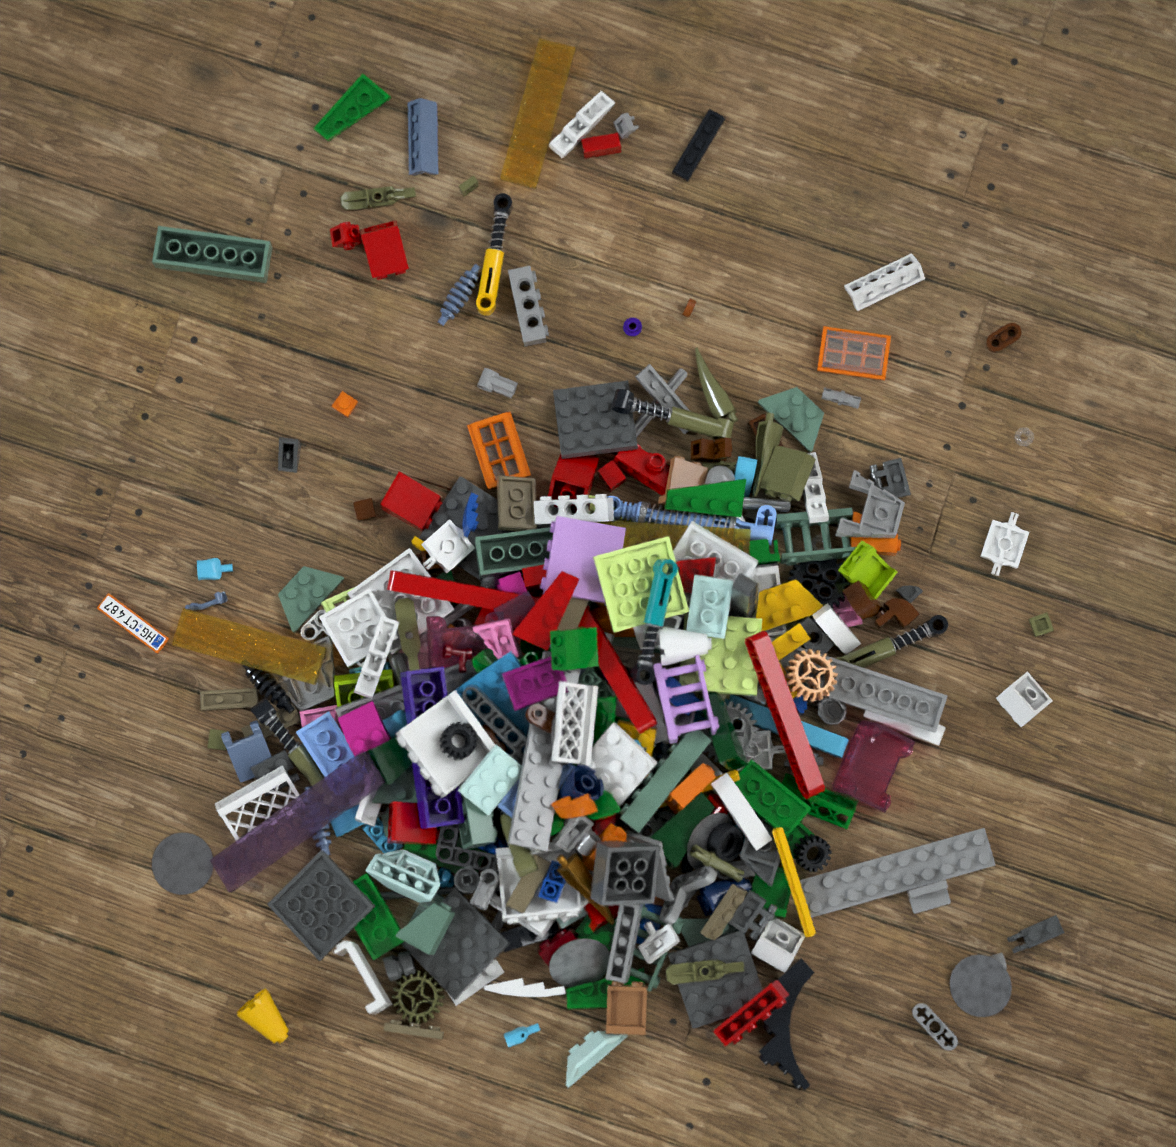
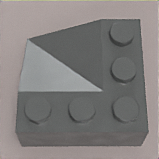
M597 841L591 899L601 906L654 903L660 846L622 841Z

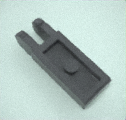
M1057 915L1021 930L1020 933L1008 937L1007 940L1008 942H1013L1023 937L1025 944L1018 945L1012 949L1013 953L1059 936L1064 931Z

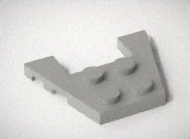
M854 470L849 488L867 494L861 521L859 524L841 518L835 536L895 538L905 502L885 489L881 490L874 485L873 481L870 479L866 480L860 476L861 473Z
M330 636L314 642L321 661L290 676L287 675L281 659H276L263 665L264 669L277 680L276 683L281 685L286 695L291 698V701L300 711H305L336 697L333 645Z
M626 830L627 842L660 846L655 897L670 901L673 898V893L669 889L670 879L666 875V860L662 842Z

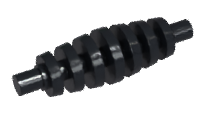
M247 660L242 662L241 665L246 669L245 675L247 678H250L252 684H255L254 687L259 690L262 696L270 700L273 705L277 704V708H284L289 714L295 710L290 704L291 698L286 695L284 689H281L282 687L279 683L276 684L277 680L275 678H271L272 676L262 668L259 669L260 666L257 664L251 665Z

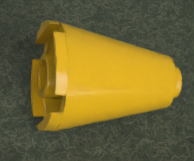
M265 988L255 994L252 1000H248L237 1011V1016L271 1042H278L280 1044L288 1037L287 1033L289 1030L269 991Z

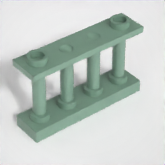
M852 508L827 510L829 521L809 523L807 512L776 514L775 529L783 530L786 553L781 554L780 564L792 566L800 562L833 559L846 560L856 547H851L849 537H841L843 548L832 549L828 525L839 524L841 518L851 521L853 517ZM819 525L821 527L824 550L813 551L810 526ZM792 527L802 528L804 552L793 551L790 531Z
M643 904L642 919L647 918L666 926L660 920L659 915L648 911V908L645 907L646 904ZM678 917L676 922L671 925L676 934H680L683 927L681 917ZM639 926L637 936L647 939L649 936L648 932L640 929ZM635 948L633 956L645 960L641 951ZM668 951L652 962V964L657 965L653 977L632 967L630 976L649 983L647 991L651 992L653 988L657 989L661 980L658 975Z

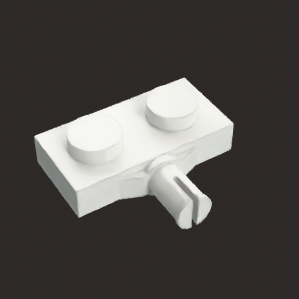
M648 922L644 927L649 936L638 948L646 962L651 964L679 943L680 940L671 925L667 924L661 930L656 931L652 923Z

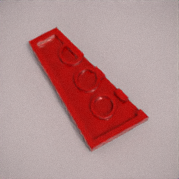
M716 557L676 561L684 592L692 593L694 575L714 577Z
M561 571L512 635L548 650L551 644L550 631L557 630L579 582V578Z

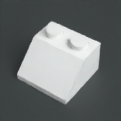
M1028 671L996 697L1000 705L1006 709L1020 727H1023L1053 701Z
M774 917L772 921L769 920L765 931L758 939L751 954L785 973L801 946L805 935Z

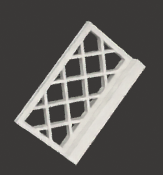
M559 682L552 761L591 765L598 686ZM566 687H567V689H568V691H569V694H568L567 697H566V695H565ZM571 699H573V702H574V705L572 706V708H571V706H570V704H569V702L571 701ZM564 708L567 710L565 717L563 715ZM569 719H571L572 725L570 727L567 723ZM562 728H564L566 732L563 736L561 734ZM569 738L570 745L567 747L565 742ZM560 748H562L563 754L559 758Z
M282 765L216 802L215 806L220 817H222L239 845L305 808L306 804ZM287 781L289 784L288 792L278 791L279 785ZM266 792L272 793L271 802L262 801V794ZM276 794L286 796L284 805L274 803ZM289 797L298 799L300 803L295 807L287 806ZM246 803H256L253 812L244 810ZM259 804L269 806L267 815L257 813ZM272 807L282 809L281 815L277 817L270 816ZM232 811L239 813L237 821L228 820L226 815ZM242 814L252 816L250 824L240 822ZM255 816L265 818L264 824L254 826ZM238 826L248 828L247 834L239 838L236 833Z

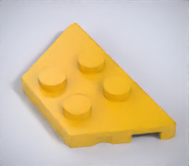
M797 579L759 591L756 618L762 619V631H766L813 615L824 605L806 590Z

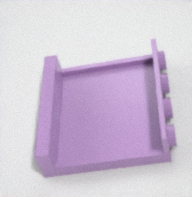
M557 516L555 521H551L550 533H553L552 540H548L547 551L550 554L549 559L545 558L543 570H547L546 578L542 577L540 589H544L543 594L560 572L563 571L579 578L572 598L601 602L606 606L593 557L623 549L626 528Z

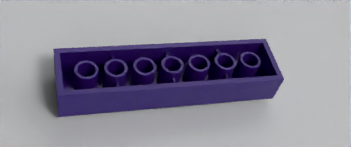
M444 667L400 673L407 725L448 696ZM412 762L420 827L432 828L465 823L461 793L458 791L460 785L446 796H438L432 790V783L429 779L426 780L420 773L421 768L419 765Z

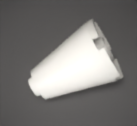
M660 627L661 666L695 658L696 655L708 654V650H712L711 638H707V634Z

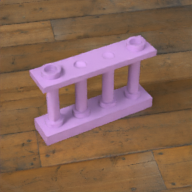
M696 655L695 664L667 670L662 668L661 663L653 664L669 743H676L678 736H681L680 734L706 728L711 729L712 735L716 734V728H719L717 716L713 717L703 674L706 671L704 660H700V656ZM698 672L700 681L698 683L675 688L666 687L665 680L668 677ZM702 690L704 701L678 707L670 706L669 699L672 696ZM702 709L707 711L708 720L682 726L674 724L673 718L678 714Z

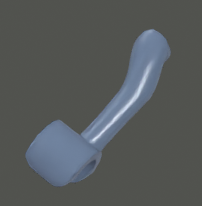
M225 591L217 592L214 594V600L202 604L191 603L186 605L185 608L187 610H204L216 604H223L228 601Z

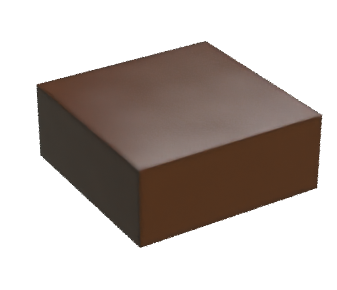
M372 498L353 502L358 522L376 518Z

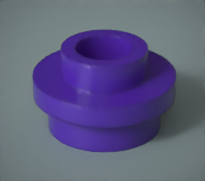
M629 318L624 322L623 330L626 335L634 337L642 331V324L637 318ZM635 324L636 328L632 330L629 328V325Z

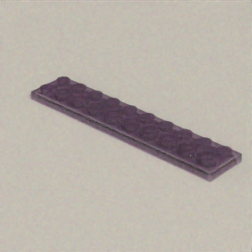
M362 750L213 857L210 862L228 892L232 893L386 782L367 751Z

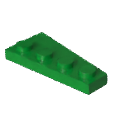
M640 968L638 971L644 973V968ZM629 976V981L624 983V985H631L632 982H643V985H645L644 981ZM604 978L600 981L568 988L567 1010L607 1009L608 984H612L613 980Z

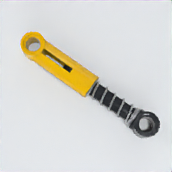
M505 193L496 195L493 200L495 218H493V232L490 234L492 239L489 241L490 247L485 251L479 292L476 299L478 312L484 316L491 315L496 308V298L504 252L501 251V248H503L502 241H504L503 235L506 233L504 232L505 226H507L506 220L513 209L512 199ZM505 201L508 203V206L500 208L498 204ZM489 278H491L490 290L487 293ZM489 301L491 305L488 308H483L481 303Z

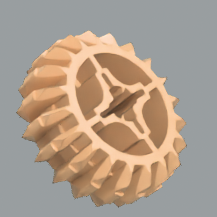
M809 649L807 652L802 650L800 655L795 654L794 659L789 661L791 666H787L786 670L790 673H787L785 677L790 679L787 685H793L791 692H798L796 697L799 698L803 695V701L808 700V698H810L811 702H814L816 698L820 701L823 699V696L828 697L830 695L829 692L834 690L833 685L837 684V680L834 678L838 676V673L833 672L836 666L830 665L832 659H825L827 654L824 653L820 656V650L815 651V653L812 649ZM813 662L818 664L821 668H817L813 664ZM803 663V675L798 676L799 666ZM809 673L817 674L814 678L806 677ZM824 674L825 682L823 687L821 688L820 676ZM802 683H807L810 689L805 687Z

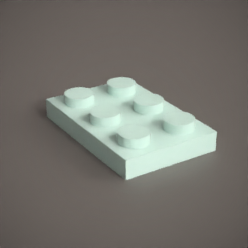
M694 575L686 631L725 639L733 580Z
M495 745L458 791L489 816L520 778L522 766Z

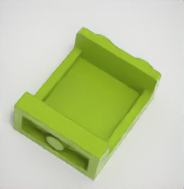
M861 541L838 571L851 584L858 580L864 583L872 597L877 599L893 580L897 571L890 567L876 553L877 550L873 546Z

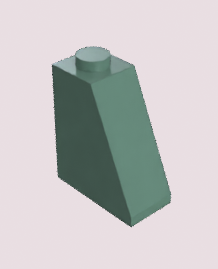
M443 902L440 904L433 903L396 934V937L428 955H434L455 912L451 911V906Z

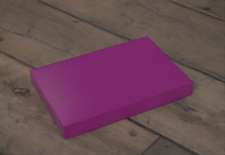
M551 656L502 673L515 711L557 697L559 682H567L563 670H552Z

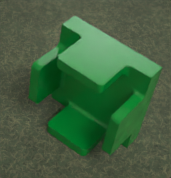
M768 539L749 541L748 555L758 560L757 565L778 563L779 567L780 554L777 540H773L774 554L769 552ZM740 543L738 548L744 552L743 543Z

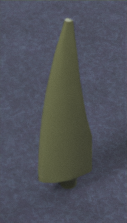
M696 347L695 353L699 378L712 415L715 419H725L728 417L733 423L737 422L738 419L735 415L737 411L729 396L711 374L700 351Z
M767 413L766 420L759 422L756 435L757 465L753 497H756L761 489L759 486L775 446H779L783 432V426L773 422V413Z

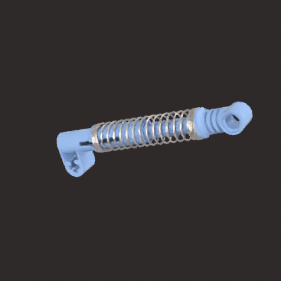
M608 496L613 497V508H615L614 521L620 520V517L622 520L627 518L626 521L631 519V522L640 526H644L645 521H647L648 527L650 522H653L654 528L659 523L660 530L662 525L665 524L666 531L669 525H671L672 532L675 526L678 527V532H680L681 527L684 528L685 532L691 521L716 536L721 537V539L727 538V541L736 542L741 540L749 542L751 540L768 539L769 545L771 546L776 510L770 505L761 506L757 512L756 522L749 523L741 521L739 518L731 517L730 519L729 516L724 518L723 515L718 517L717 515L712 516L711 514L705 515V513L689 512L687 515V511H684L683 514L678 510L677 513H675V510L669 512L668 509H665L663 511L662 505L657 510L656 504L651 509L650 502L639 501L632 505V502L627 504V501L623 503L616 496ZM765 517L768 518L767 525H763Z

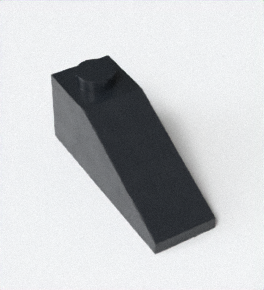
M554 921L543 938L524 926L501 932L510 942L504 952L513 951L555 937V933L559 931L557 921Z

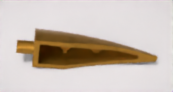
M576 853L568 859L563 854L559 855L556 860L560 863L557 869L560 875L611 924H614L608 905L601 906L591 899L593 876Z

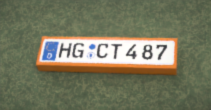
M109 593L97 607L98 610L157 654H159L169 640L167 636Z

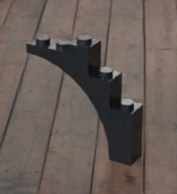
M801 958L778 979L789 996L785 998L787 1003L779 1009L773 1010L771 1012L772 1015L763 1021L764 1025L762 1027L769 1035L773 1033L775 1036L758 1051L761 1054L758 1058L766 1066L768 1064L773 1066L778 1061L780 1065L777 1067L784 1075L788 1073L793 1078L792 1084L798 1090L802 1088L805 1091L810 1084L801 1073L794 1059L790 1042V1021L797 996L804 984L815 972Z

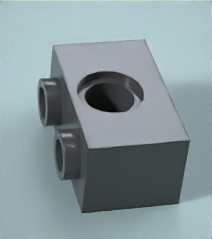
M812 616L810 618H801L794 625L796 626L800 623L808 636L811 632L816 634L815 640L812 642L807 641L801 646L802 648L812 649L814 652L820 650V654H824L834 645L830 637L819 629V624Z

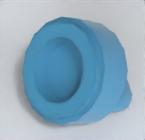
M444 867L438 870L440 887H452L454 885V876L451 870Z

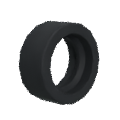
M719 824L709 835L707 841L708 852L712 851L715 853V856L725 862L733 861L743 848L744 836L739 828L731 824ZM730 834L729 844L721 852L722 842Z

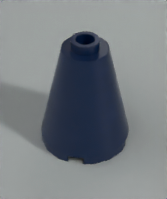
M578 765L568 774L558 791L556 801L567 796L574 800L586 794H589L591 799L596 801L603 794V781L601 778L598 779L596 777L594 769L586 765Z
M744 877L740 882L728 879L712 882L710 885L696 889L700 893L697 899L704 915L711 917L732 884L745 889L747 892L752 890L750 881L748 879L745 880Z

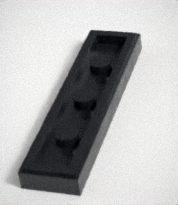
M711 109L708 110L674 167L672 174L689 182L726 117Z

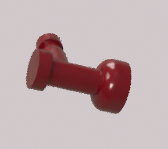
M445 643L442 649V658L459 657V673H466L467 660H471L472 649H456L451 644Z

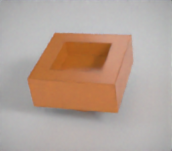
M342 391L333 403L332 408L348 418L358 404V401Z

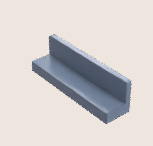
M419 98L408 102L409 175L416 176L422 173L438 174L437 103L434 101Z

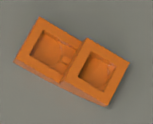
M589 794L574 800L567 796L551 803L560 818H576L597 812V806Z

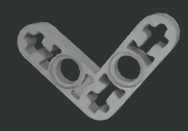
M705 866L676 877L669 887L673 893V898L670 901H664L659 916L660 920L666 925L675 923L679 917L686 894L710 885L716 879L717 872L711 866Z

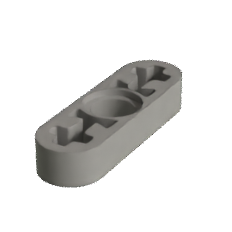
M926 1004L915 1005L912 1010L914 1019L942 1049L947 1051L955 1049L958 1040L952 1031ZM918 1007L926 1009L924 1013L927 1017L933 1016L932 1019L927 1021L926 1025L923 1023L926 1019L923 1016H917ZM933 1021H937L940 1024V1030L937 1033H933L929 1029V1025ZM945 1029L947 1033H944L947 1038H953V1045L945 1046V1040L942 1037L938 1040L936 1036L940 1035Z

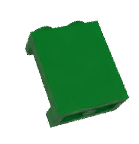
M577 627V629L550 631L552 670H573L598 666L597 627Z
M781 865V868H777L772 887L768 886L755 873L752 891L766 899V903L763 906L765 909L774 904L778 907L774 913L775 916L785 918L791 890L783 865Z

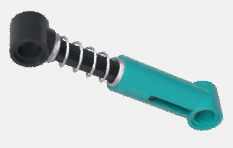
M659 559L653 565L654 577L644 619L647 628L646 632H644V640H642L643 647L640 648L642 650L641 655L638 656L640 659L637 660L638 662L630 671L632 681L641 685L651 684L655 678L652 667L653 662L651 660L654 656L653 651L656 648L655 642L658 640L656 638L657 633H659L658 628L660 626L663 627L673 578L678 572L677 564L670 559ZM665 564L668 565V571L666 574H664L662 570ZM644 670L645 677L641 680L639 675Z

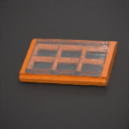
M823 326L817 371L885 381L891 336Z
M505 412L467 425L488 490L497 488L498 475L524 478L531 476L511 412Z

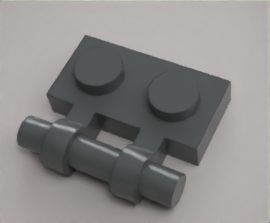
M901 458L883 462L884 470L878 471L877 465L869 466L871 474H869L870 479L873 480L875 486L881 490L885 489L897 498L911 495ZM881 477H886L887 487H882Z
M286 750L251 767L256 780L282 765L293 784L300 779L297 772L292 775L288 773V770L294 768V765L288 757ZM287 781L280 784L278 790L289 786ZM268 792L264 793L265 797L272 794Z
M749 890L743 903L740 904L733 918L728 923L744 934L748 928H751L753 931L750 937L756 940L765 931V926L769 920L772 921L775 917L774 913L778 907L771 904L768 909H765L763 906L766 903V899ZM758 913L761 914L763 917L759 923H755L753 920Z

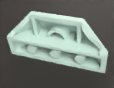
M404 849L385 854H375L365 870L386 888L419 903L430 902L440 887L436 864Z
M591 1031L584 1037L585 1042L581 1046L577 1043L569 1050L571 1055L568 1056L566 1086L569 1088L627 1038L628 1035L606 1034V1031H597L596 1033Z

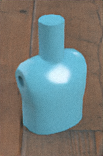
M218 558L197 560L198 580H219L222 572L233 571V564L221 565V561Z
M398 710L390 717L382 720L391 738L396 736L395 733L407 725L406 714L403 710Z
M537 1023L529 1027H518L504 1033L508 1047L523 1043L528 1035L540 1031V1027Z

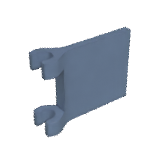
M258 720L250 722L254 734L232 742L229 731L221 734L240 783L255 777L251 770L252 766L271 757Z

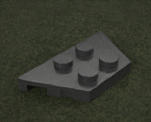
M760 819L772 840L756 851L749 840L745 838L740 859L768 886L772 887L780 856L772 833L774 828Z

